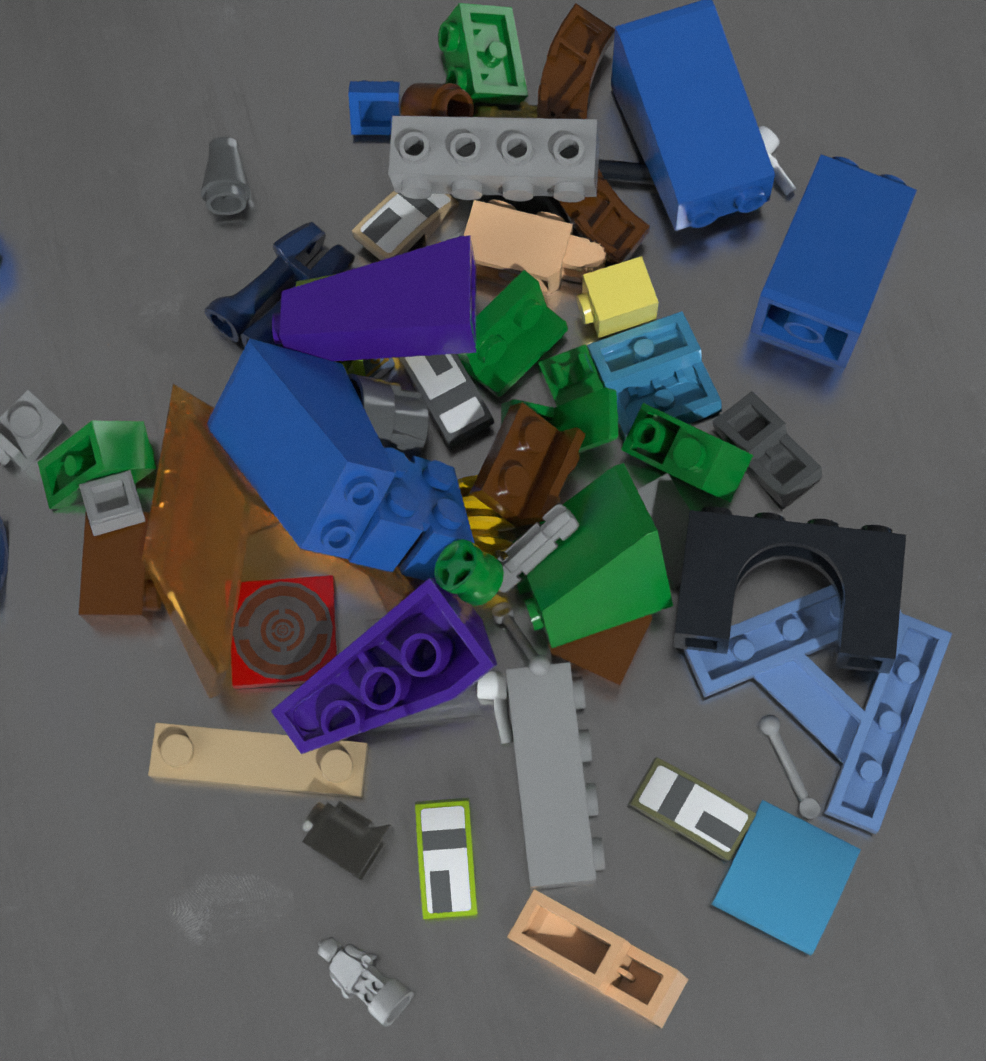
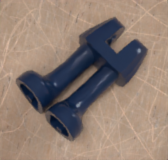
M314 222L305 223L273 243V250L277 258L265 271L236 294L220 297L212 301L205 308L204 312L216 329L231 341L237 342L241 338L244 347L249 338L283 347L282 344H275L272 332L273 313L281 311V300L250 326L255 314L290 278H293L295 281H301L348 271L352 267L355 255L341 244H337L326 252L317 264L309 270L305 265L323 245L326 233Z

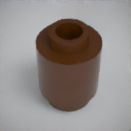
M414 83L404 92L400 111L401 116L473 117L474 106L470 95L456 84Z

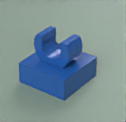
M350 81L348 96L351 135H391L392 117L401 116L400 82Z

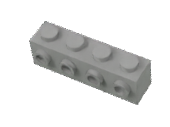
M393 116L388 175L395 192L412 199H426L431 197L432 194H452L455 198L462 200H477L482 195H503L504 198L512 201H528L533 196H554L555 199L562 202H579L585 197H597L600 145L597 119Z

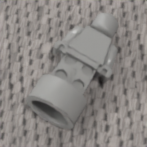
M333 937L323 938L318 943V954L327 962H332L329 966L330 977L334 984L342 989L343 997L349 998L355 993L368 1006V1013L384 1027L394 1022L408 1006L413 997V992L397 978H386L376 967L372 966V961L377 958L374 953L362 951L353 944H347L342 948V945Z

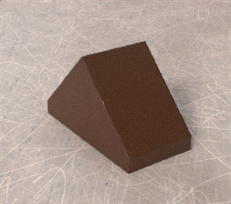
M652 615L635 619L551 648L548 642L547 653L549 659L553 664L570 662L572 673L619 694L650 630Z

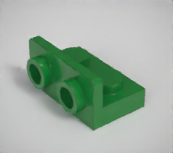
M458 3L447 19L441 24L438 32V45L440 50L444 52L447 68L445 83L456 84L470 95L473 105L476 102L521 105L528 97L512 7Z
M523 270L476 316V353L457 355L468 374L496 397H501L568 331V326L565 320L547 307L539 281Z

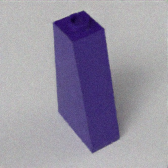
M471 236L455 237L282 291L281 311L273 313L272 332L275 344H282L284 348L330 361L476 353V261Z

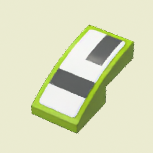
M469 798L415 802L423 919L477 915Z

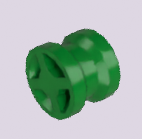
M461 539L452 542L441 552L435 564L434 575L436 583L442 589L457 594L462 601L470 605L478 606L484 605L497 594L503 582L504 570L502 563L495 556L482 552L471 541Z

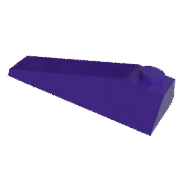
M429 578L273 708L271 712L298 751L304 754L454 700L498 664L483 620L472 605L462 601L457 594L442 589L436 583L435 578Z

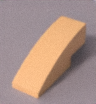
M535 889L507 936L513 942L660 1028H663L689 980L679 970L631 945L624 938Z

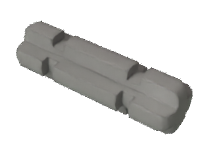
M562 504L555 505L542 517L545 520L542 525L536 522L505 550L508 555L505 559L502 556L497 558L502 563L504 570L503 582L499 589L501 592L505 593L511 590L521 580L518 576L521 572L527 575L559 546L556 543L559 538L565 541L577 530L579 523L569 509Z

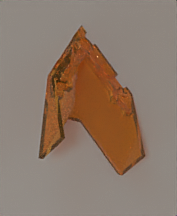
M173 384L142 560L209 699L220 694L228 668L248 537L281 523L208 429L207 422L214 408ZM337 557L368 575L387 613L414 591L413 586L405 575H401L398 566L393 572L350 563L349 559Z

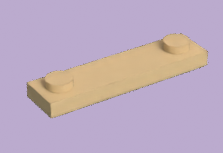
M155 723L148 776L157 779L363 798L369 745L363 742L341 740L301 754L288 735Z

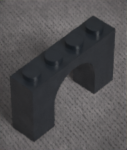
M717 506L703 507L701 511H689L674 648L727 654L734 596L742 579L751 570L763 563L779 559H791L804 562L819 570L830 581L836 591L840 606L835 667L890 673L896 660L906 545L905 534L893 533L891 528L882 525H865L861 529L839 527V524L833 520L821 518L811 519L807 523L786 521V518L782 515L770 512L757 513L754 517L732 515L733 513L729 509Z

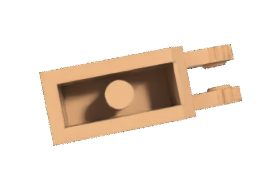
M474 200L464 236H471L476 261V278L508 286L525 270L539 281L543 295L547 296L560 289L562 279L581 283L584 274L605 268L603 263H606V252H604V247L600 246L601 243L597 244L595 241L590 242L589 239L573 236V224L565 222L562 217L549 212H538L534 215L517 211L513 205L500 200H490L487 203Z

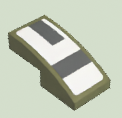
M654 758L628 803L672 832L681 833L724 861H731L756 816L755 812L659 758Z

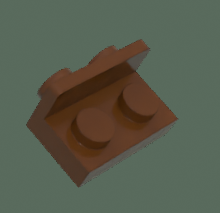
M523 402L511 405L470 494L515 527L545 521L542 517L555 505L560 504V491L568 474L576 467L579 461V449L586 434L578 427L560 432Z

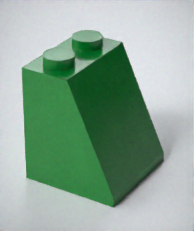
M624 463L611 467L562 504L577 519L579 523L577 530L565 541L559 538L556 541L559 546L527 575L521 572L518 575L521 580L515 585L519 596L529 593L530 598L524 600V605L534 631L544 629L551 648L673 607L658 530Z

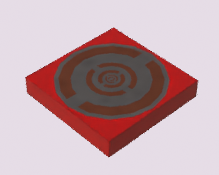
M333 575L228 583L232 686L234 689L301 685L338 655L335 579Z

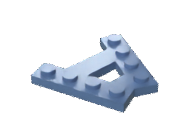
M832 585L731 626L727 654L683 649L704 698L754 678L836 756L843 765L824 814L876 834L881 827L952 633L905 615L900 610L896 660L889 674L877 673L864 710L807 657L809 654L837 643L840 606L838 596Z

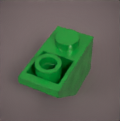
M645 403L642 404L621 448L622 451L730 503L753 457L752 454Z

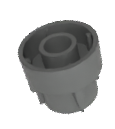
M348 374L383 447L394 448L405 453L409 461L413 456L418 457L426 441L429 420L427 405L421 398L422 393L401 389L400 384L387 382L383 379Z

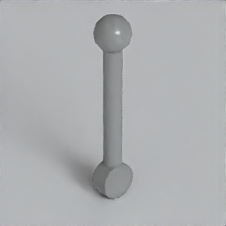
M507 602L496 604L492 608L495 622L497 624H505L530 660V671L537 676L545 675L550 669V662L544 655H538L514 621V612L511 604Z
M765 715L760 720V730L770 736L799 798L798 813L804 819H814L820 813V804L816 799L810 798L779 733L780 720L775 715Z

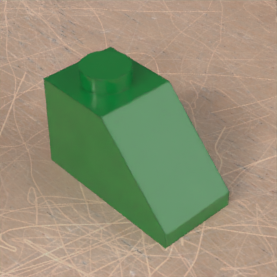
M92 420L37 462L49 509H60L84 502L79 484L131 470L134 484H136L156 469L154 452L148 439L144 421Z

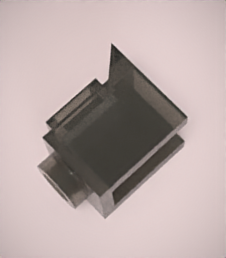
M341 801L338 802L336 807L328 802L326 805L318 802L302 826V830L307 832L302 842L316 853L360 881H363L394 832V828L391 824L374 827L375 824L370 819Z

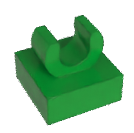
M586 344L538 362V370L554 407L604 388Z

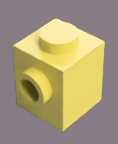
M642 256L584 274L582 294L576 295L582 320L585 325L593 323L598 339L655 321L657 318L659 302Z

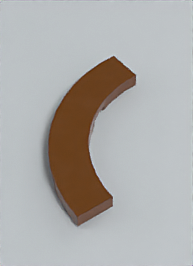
M577 3L574 4L561 23L550 45L538 89L537 118L588 119L587 106L591 84L604 53L614 40L615 29ZM599 168L597 197H585L579 202H562L557 200L564 214L582 238L589 239L590 242L595 241L597 244L601 243L600 246L604 247V252H606V261L611 265L627 261L649 233L650 225L634 214L623 203L608 181L603 178Z

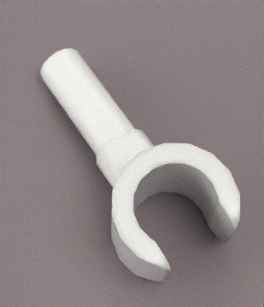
M760 126L759 130L775 172L774 180L784 194L788 196L796 190V187L780 167L778 161L771 155L779 146V139L769 128Z
M490 671L478 680L477 698L494 700V712L501 744L514 742L507 709V678L499 671Z

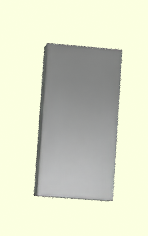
M667 473L637 490L658 530L668 581L673 589L676 590L681 586L690 509Z

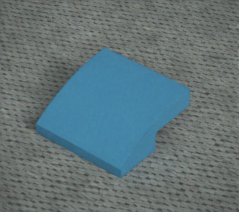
M683 311L587 345L604 388L615 389L617 392L618 429L623 441H625L643 403L687 424L722 412L720 396L702 362L701 348Z
M762 800L755 812L756 816L731 861L711 905L811 956L832 916L861 849Z

